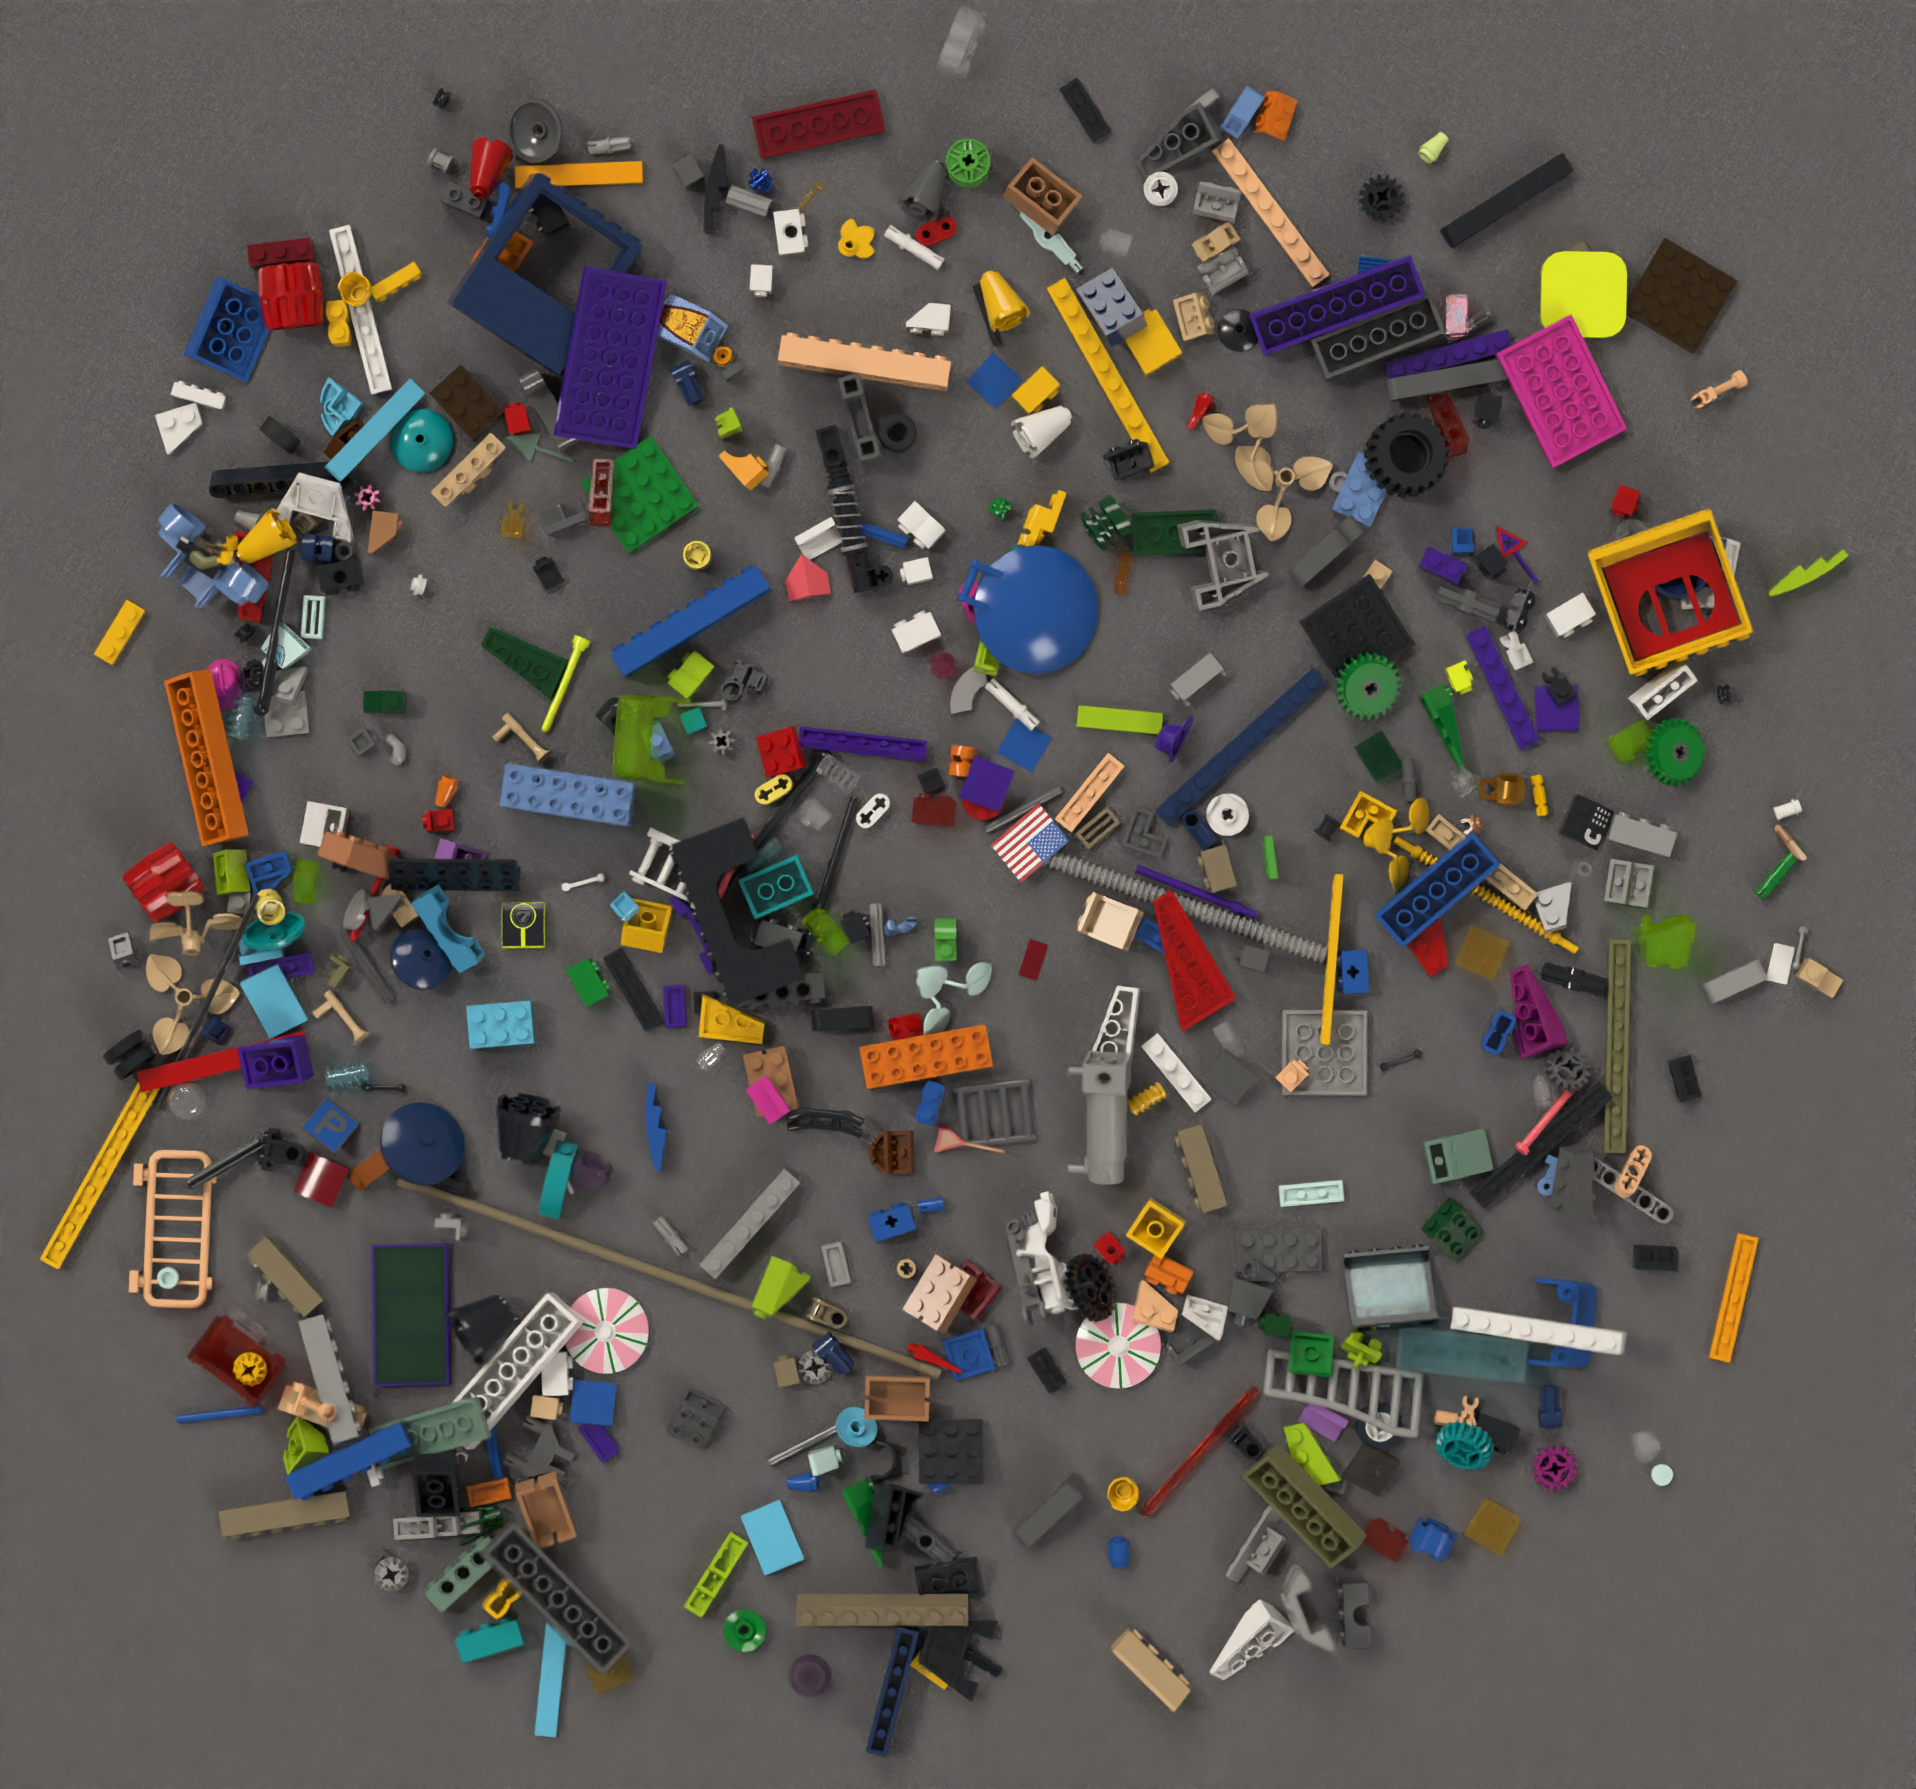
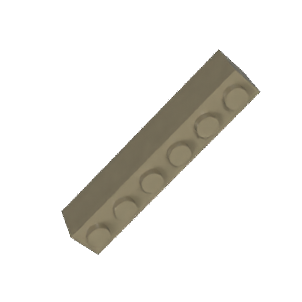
M348 1489L315 1494L304 1501L302 1498L297 1500L290 1498L227 1508L219 1511L222 1537L228 1536L229 1540L241 1538V1534L250 1533V1536L261 1535L263 1530L271 1529V1533L284 1531L283 1527L292 1526V1529L304 1528L307 1523H313V1526L324 1525L326 1520L334 1519V1523L347 1521V1517L352 1515Z

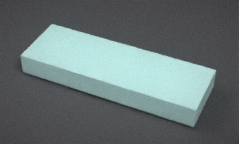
M1342 1180L1278 1186L1280 1207L1344 1201Z

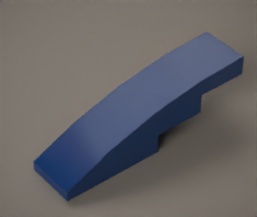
M648 1083L646 1129L655 1171L660 1172L668 1129L659 1127L663 1106L654 1105L657 1084Z

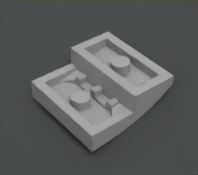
M1611 859L1604 901L1649 908L1655 866Z

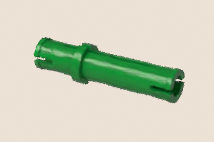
M1790 850L1770 874L1767 873L1764 882L1754 891L1758 897L1763 892L1760 899L1765 901L1773 889L1779 887L1782 878L1797 862L1798 859Z

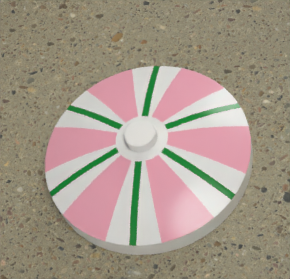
M598 1288L579 1297L570 1307L585 1322L565 1345L572 1358L582 1367L596 1373H615L631 1366L643 1353L649 1337L648 1319L640 1303L630 1294L615 1288Z
M1115 1303L1113 1304L1115 1310L1112 1311L1111 1316H1108V1319L1096 1323L1094 1321L1089 1322L1088 1318L1083 1320L1076 1336V1354L1082 1369L1092 1380L1109 1388H1127L1142 1382L1154 1370L1160 1357L1161 1340L1157 1328L1132 1321L1134 1305Z

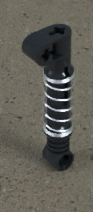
M830 445L823 451L824 466L828 468L826 474L829 473L827 479L830 478L831 480L828 481L827 491L828 494H832L837 498L833 499L830 505L834 506L835 509L833 516L837 518L838 524L836 528H839L840 531L838 538L842 540L843 544L841 552L846 557L854 593L885 587L892 582L893 572L886 565L869 566L866 553L868 545L867 542L864 543L866 537L862 536L861 529L863 526L859 523L861 515L857 514L856 506L858 503L854 501L853 497L856 492L850 491L854 488V484L849 477H846L848 471L845 472L844 470L847 469V466L844 467L843 465L846 462L842 449L839 446ZM831 449L839 452V459L835 462L827 459V452ZM875 569L876 575L880 574V570H884L885 573H889V576L886 577L884 582L881 579H877L878 585L874 586L870 570Z

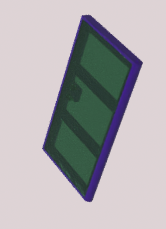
M449 1243L372 1245L373 1386L451 1384L450 1318L448 1319L446 1313L450 1311Z

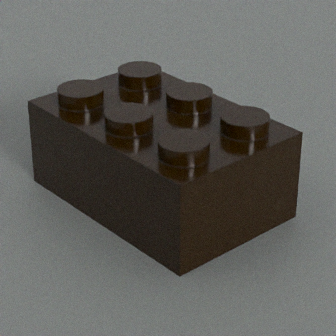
M461 364L429 392L474 443L505 416L504 411Z

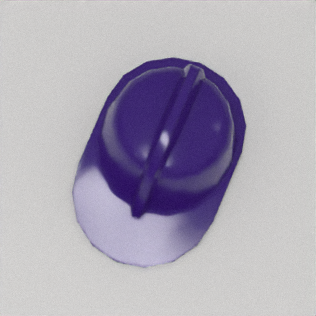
M1189 716L1182 725L1168 724L1164 726L1158 734L1155 748L1168 755L1171 763L1177 757L1180 747L1191 729L1194 720L1193 716Z

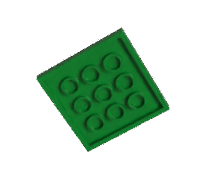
M652 436L639 443L636 449H630L581 482L628 554L699 507Z

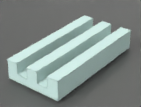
M304 595L301 638L323 639L326 597ZM309 600H312L310 634H306ZM317 601H320L318 634H315Z

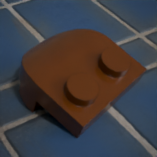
M914 1130L888 1131L878 1134L869 1146L871 1164H874L880 1170L879 1172L883 1174L915 1173Z

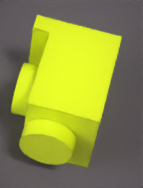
M1466 660L1444 670L1453 692L1459 691L1461 695L1473 690L1470 682L1473 681V677L1469 669L1465 670L1464 668L1467 665Z

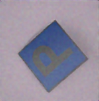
M325 1098L302 1125L301 1129L335 1154L360 1123L329 1099Z

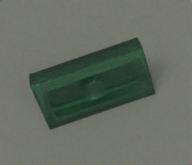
M1379 731L1354 747L1376 783L1402 768L1401 760L1383 731Z

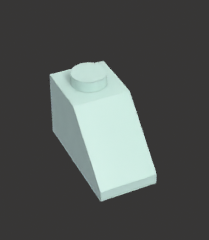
M834 1445L809 1451L808 1454L813 1476L839 1468V1462H842L840 1450H835Z

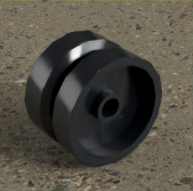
M141 1029L134 1031L119 1041L102 1056L108 1065H114L122 1060L114 1069V1074L120 1081L138 1072L158 1054L152 1044L138 1049L147 1039Z

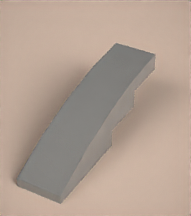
M482 1511L460 1512V1516L450 1517L410 1516L393 1518L395 1540L482 1533L484 1532L483 1524L464 1528L465 1524L482 1519Z

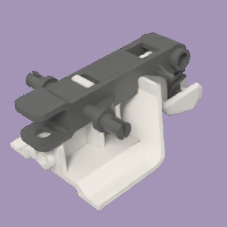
M1049 1191L1040 1193L1041 1199L1034 1202L1036 1211L1031 1210L1032 1215L1027 1212V1217L1021 1215V1219H1012L1006 1225L1019 1284L1018 1288L1023 1302V1316L1026 1325L1029 1327L1034 1325L1031 1311L1040 1308L1042 1318L1046 1322L1051 1321L1049 1312H1052V1314L1062 1313L1065 1311L1064 1308L1078 1310L1077 1306H1072L1074 1301L1069 1299L1071 1294L1066 1291V1288H1069L1068 1284L1064 1282V1280L1068 1279L1064 1272L1068 1271L1066 1264L1057 1261L1045 1249L1047 1236H1050L1056 1229L1057 1206L1055 1205L1053 1194H1050Z

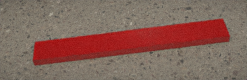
M302 1031V1032H298V1033H294V1034H289V1035H285V1036H281V1037H277V1038H273V1039H269V1040H265V1041H261V1042H266V1041L275 1040V1039H280V1038H285V1037L305 1035V1032ZM238 1047L138 1071L136 1073L141 1093L240 1069L242 1067Z

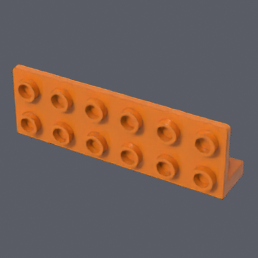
M986 1025L860 1047L867 1089L993 1067Z

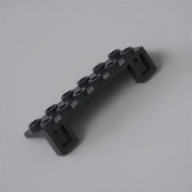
M388 859L391 890L424 891L438 884L443 891L509 892L519 891L521 867H518L517 860Z

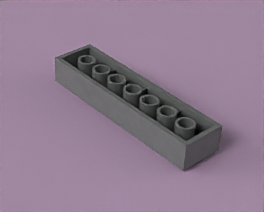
M508 1523L479 1553L597 1675H604L632 1645L630 1640L514 1523Z

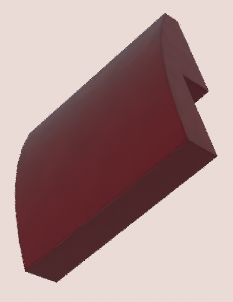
M310 1152L294 1192L333 1208L349 1168Z
M966 1259L960 1268L976 1277L977 1281L960 1309L976 1321L1002 1287Z

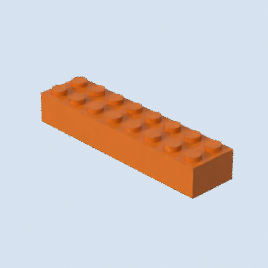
M211 669L191 671L164 680L202 847L222 844L248 836L247 824Z

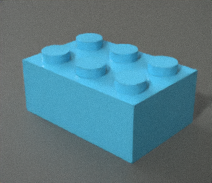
M532 1001L466 1006L470 1049L536 1043Z

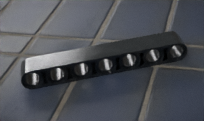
M1561 153L1449 223L1440 232L1452 249L1575 170L1564 153Z
M330 461L216 470L211 474L209 493L212 497L220 499L285 494L298 473L340 483L341 489H347L354 485L356 466L341 482L325 468Z

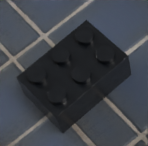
M413 1454L411 1473L417 1517L460 1516L462 1495L457 1454Z

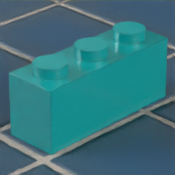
M507 1616L499 1619L500 1623L492 1625L491 1622L480 1625V1629L471 1631V1628L460 1631L459 1636L455 1638L462 1664L524 1645L525 1638L518 1617L513 1619L512 1616Z

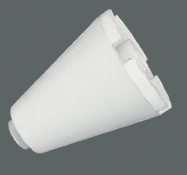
M1057 406L1015 419L1011 422V427L1015 425L1016 429L1013 431V435L1024 453L1029 451L1031 453L1029 457L1035 458L1071 424L1070 419H1072V415L1066 407Z

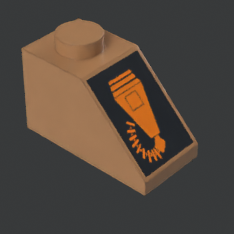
M373 511L368 554L375 555L396 539L399 532H402L403 519H400L401 516L399 514Z

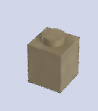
M790 1354L777 1356L778 1360L773 1363L779 1387L800 1383L795 1356L790 1357Z

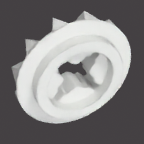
M1155 172L1148 176L1144 183L1145 197L1154 205H1167L1177 195V182L1173 176L1166 172ZM1157 180H1160L1163 186L1170 185V187L1164 189V197L1161 196L1159 191H1151L1158 187Z

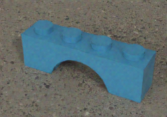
M438 884L420 894L411 904L415 912L426 924L428 931L437 940L439 947L444 950L450 959L452 966L461 973L479 963L486 953L475 937L461 936L449 926L446 919V909L450 900Z

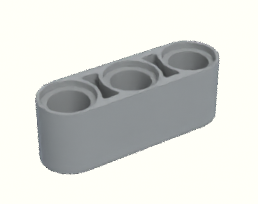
M1757 959L1704 983L1703 986L1711 1004L1768 978L1760 960Z

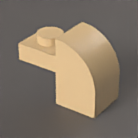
M1227 222L1207 236L1196 240L1191 245L1195 249L1196 255L1205 262L1226 251L1241 239L1231 223Z

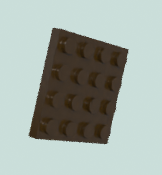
M1664 238L1627 299L1626 315L1694 355L1738 280Z

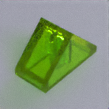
M297 861L293 878L294 902L316 903L319 862Z

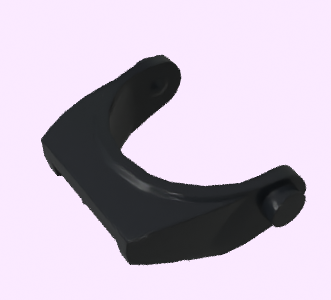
M874 1439L871 1444L883 1445L890 1450L893 1455V1465L890 1470L882 1475H871V1479L879 1481L880 1478L902 1473L901 1446Z

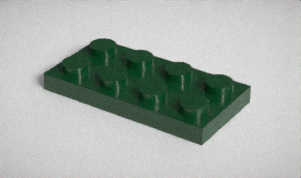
M1217 509L1131 513L1132 528L1134 530L1132 533L1133 556L1206 553L1204 544L1187 549L1181 546L1177 525L1196 520L1217 522Z

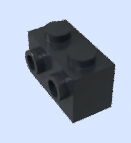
M852 910L842 915L843 920L840 923L851 945L871 936L867 928L871 925L865 914L861 915L860 912L855 913Z

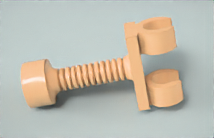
M1738 370L1731 374V380L1715 388L1710 386L1700 391L1690 401L1699 398L1701 403L1694 408L1700 409L1715 400L1721 393L1735 386L1738 389L1748 384L1747 378L1741 370Z
M294 1383L292 1390L299 1392L296 1403H287L286 1411L304 1416L306 1408L318 1412L319 1418L327 1422L334 1419L336 1415V1407L329 1403L321 1405L310 1400L313 1388L303 1383Z

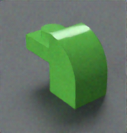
M935 918V961H956V918Z

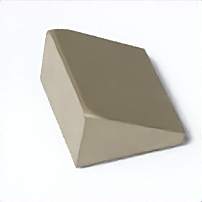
M299 512L291 523L304 535L305 533L310 534L323 522L324 518Z

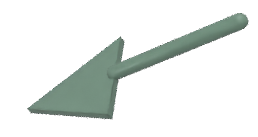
M541 432L507 437L530 462L535 449L570 462L574 461L571 457L537 446Z

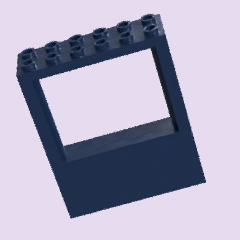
M535 173L529 175L447 303L551 373L560 375L567 362L575 313L499 263L497 259L540 193L622 248L608 270L626 273L643 245L638 243L640 239L635 235L623 233L621 231L622 227L614 221L607 222L604 220L605 215L598 210L585 207L587 203L579 197H570L568 195L569 191L563 186L551 184L550 181L552 179L547 175Z

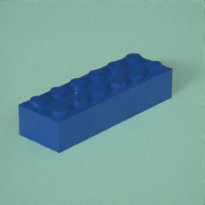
M1471 830L1375 912V917L1403 948L1501 865L1500 861L1475 832Z

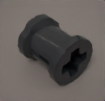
M1325 814L1324 821L1314 832L1330 842L1331 835L1341 824Z

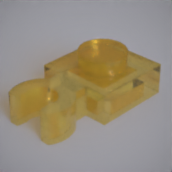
M509 501L508 510L510 511V516L503 515L500 536L522 540L525 518H521L520 514L524 511L525 506L521 502L520 508L514 510L512 508L513 501Z

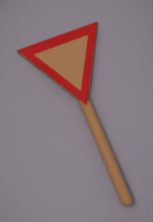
M941 1122L934 1153L960 1146H968L1005 1154V1150L965 1142Z

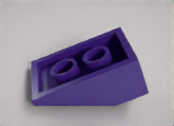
M305 1035L285 1037L237 1048L246 1089L303 1083L314 1076Z

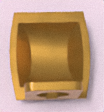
M1502 773L1496 775L1495 779L1480 778L1479 799L1495 800L1497 805L1514 806L1521 804L1524 799L1525 783L1521 774ZM1487 783L1494 787V792H1491L1489 795L1485 794L1484 791Z

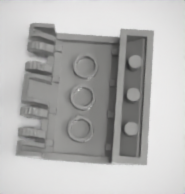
M1294 1564L1287 1573L1282 1585L1283 1593L1280 1594L1288 1612L1287 1615L1296 1635L1300 1633L1302 1638L1329 1651L1335 1650L1321 1618L1307 1624L1305 1622L1296 1594L1312 1588L1301 1566Z

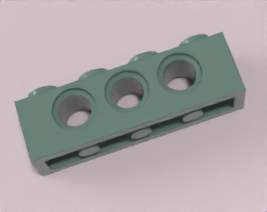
M482 1535L473 1543L476 1547L471 1552L468 1550L464 1551L458 1557L460 1562L455 1566L450 1564L442 1571L444 1576L437 1581L434 1578L426 1586L428 1590L424 1595L441 1613L492 1568L486 1561L478 1563L475 1560V1553L481 1552L493 1539L491 1535L486 1538ZM467 1567L470 1575L468 1577L460 1576L459 1568ZM443 1582H452L454 1586L453 1591H445Z

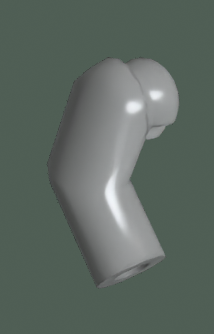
M391 733L385 740L393 748L391 761L394 765H401L406 759V746Z

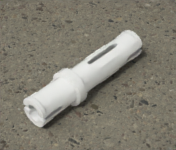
M892 225L889 226L884 234V237L898 244L900 249H906L936 270L939 269L944 261L943 257L913 240L911 235L902 233Z
M995 678L985 686V689L993 694L1014 714L1013 717L1015 719L1018 718L1030 731L1040 723L1027 710V706L1019 703Z

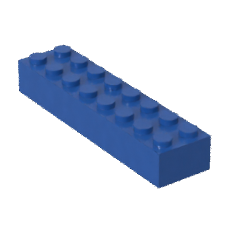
M752 565L740 571L742 575L737 578L732 576L722 582L724 586L717 590L713 587L704 593L705 597L698 601L697 598L691 600L686 604V609L681 612L678 609L667 615L669 619L661 622L659 620L650 625L648 632L643 634L641 631L632 636V641L628 644L620 643L613 648L614 652L610 655L622 675L626 679L771 592V588L757 566L753 568Z

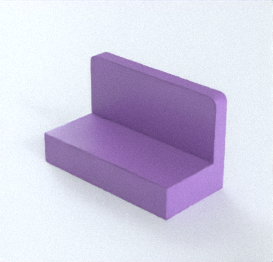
M1307 1403L1298 1419L1300 1423L1306 1422L1309 1428L1333 1441L1337 1440L1341 1430L1349 1422L1348 1419L1328 1408Z

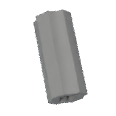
M731 186L726 199V204L763 217L767 216L772 199L735 186Z

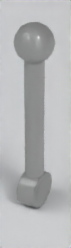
M1806 926L1799 928V945L1796 960L1792 965L1795 970H1799L1801 967L1800 957L1804 936L1808 932Z

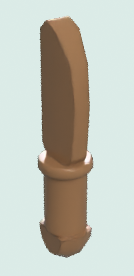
M1776 824L1774 826L1775 833L1780 836L1791 853L1798 860L1807 861L1808 857L1793 840V837L1787 833L1784 826Z

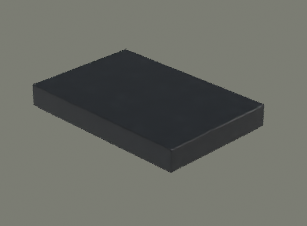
M977 1556L914 1567L920 1596H923V1594H968V1599L984 1596Z

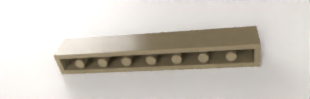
M797 1594L796 1626H968V1594H923V1596L919 1594Z

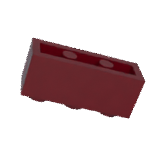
M311 238L247 245L249 266L253 270L284 263L316 262L314 241Z

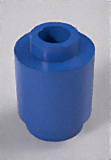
M1124 1536L1111 1537L1112 1540L1108 1541V1557L1111 1568L1128 1567V1562H1130L1129 1540L1124 1539Z

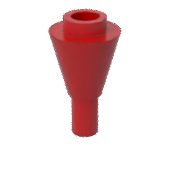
M1203 392L1202 395L1197 394L1192 412L1193 415L1186 426L1187 428L1194 430L1199 420L1216 405L1213 402V396L1206 392Z

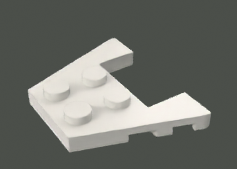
M298 473L276 509L280 513L278 517L281 520L286 519L291 524L293 510L333 520V536L335 539L351 543L353 532L340 483Z

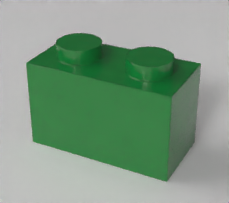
M586 958L566 970L586 1007L609 996L608 990L611 989L605 978L601 980L598 974L601 970L595 959L591 961L590 958Z

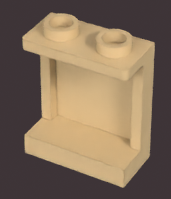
M1093 892L1086 900L1084 914L1078 919L1077 931L1128 952L1144 912Z

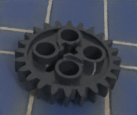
M1084 1253L1069 1260V1265H1066L1068 1271L1064 1272L1068 1279L1064 1280V1282L1069 1287L1066 1288V1291L1071 1294L1069 1299L1074 1301L1072 1306L1078 1307L1077 1313L1083 1312L1084 1319L1088 1318L1089 1322L1094 1321L1096 1323L1108 1319V1316L1112 1315V1311L1115 1310L1113 1304L1117 1303L1113 1296L1117 1295V1293L1112 1289L1115 1287V1284H1112L1110 1281L1113 1277L1107 1275L1109 1269L1103 1268V1262L1098 1263V1257L1093 1258L1092 1254L1087 1255V1253Z

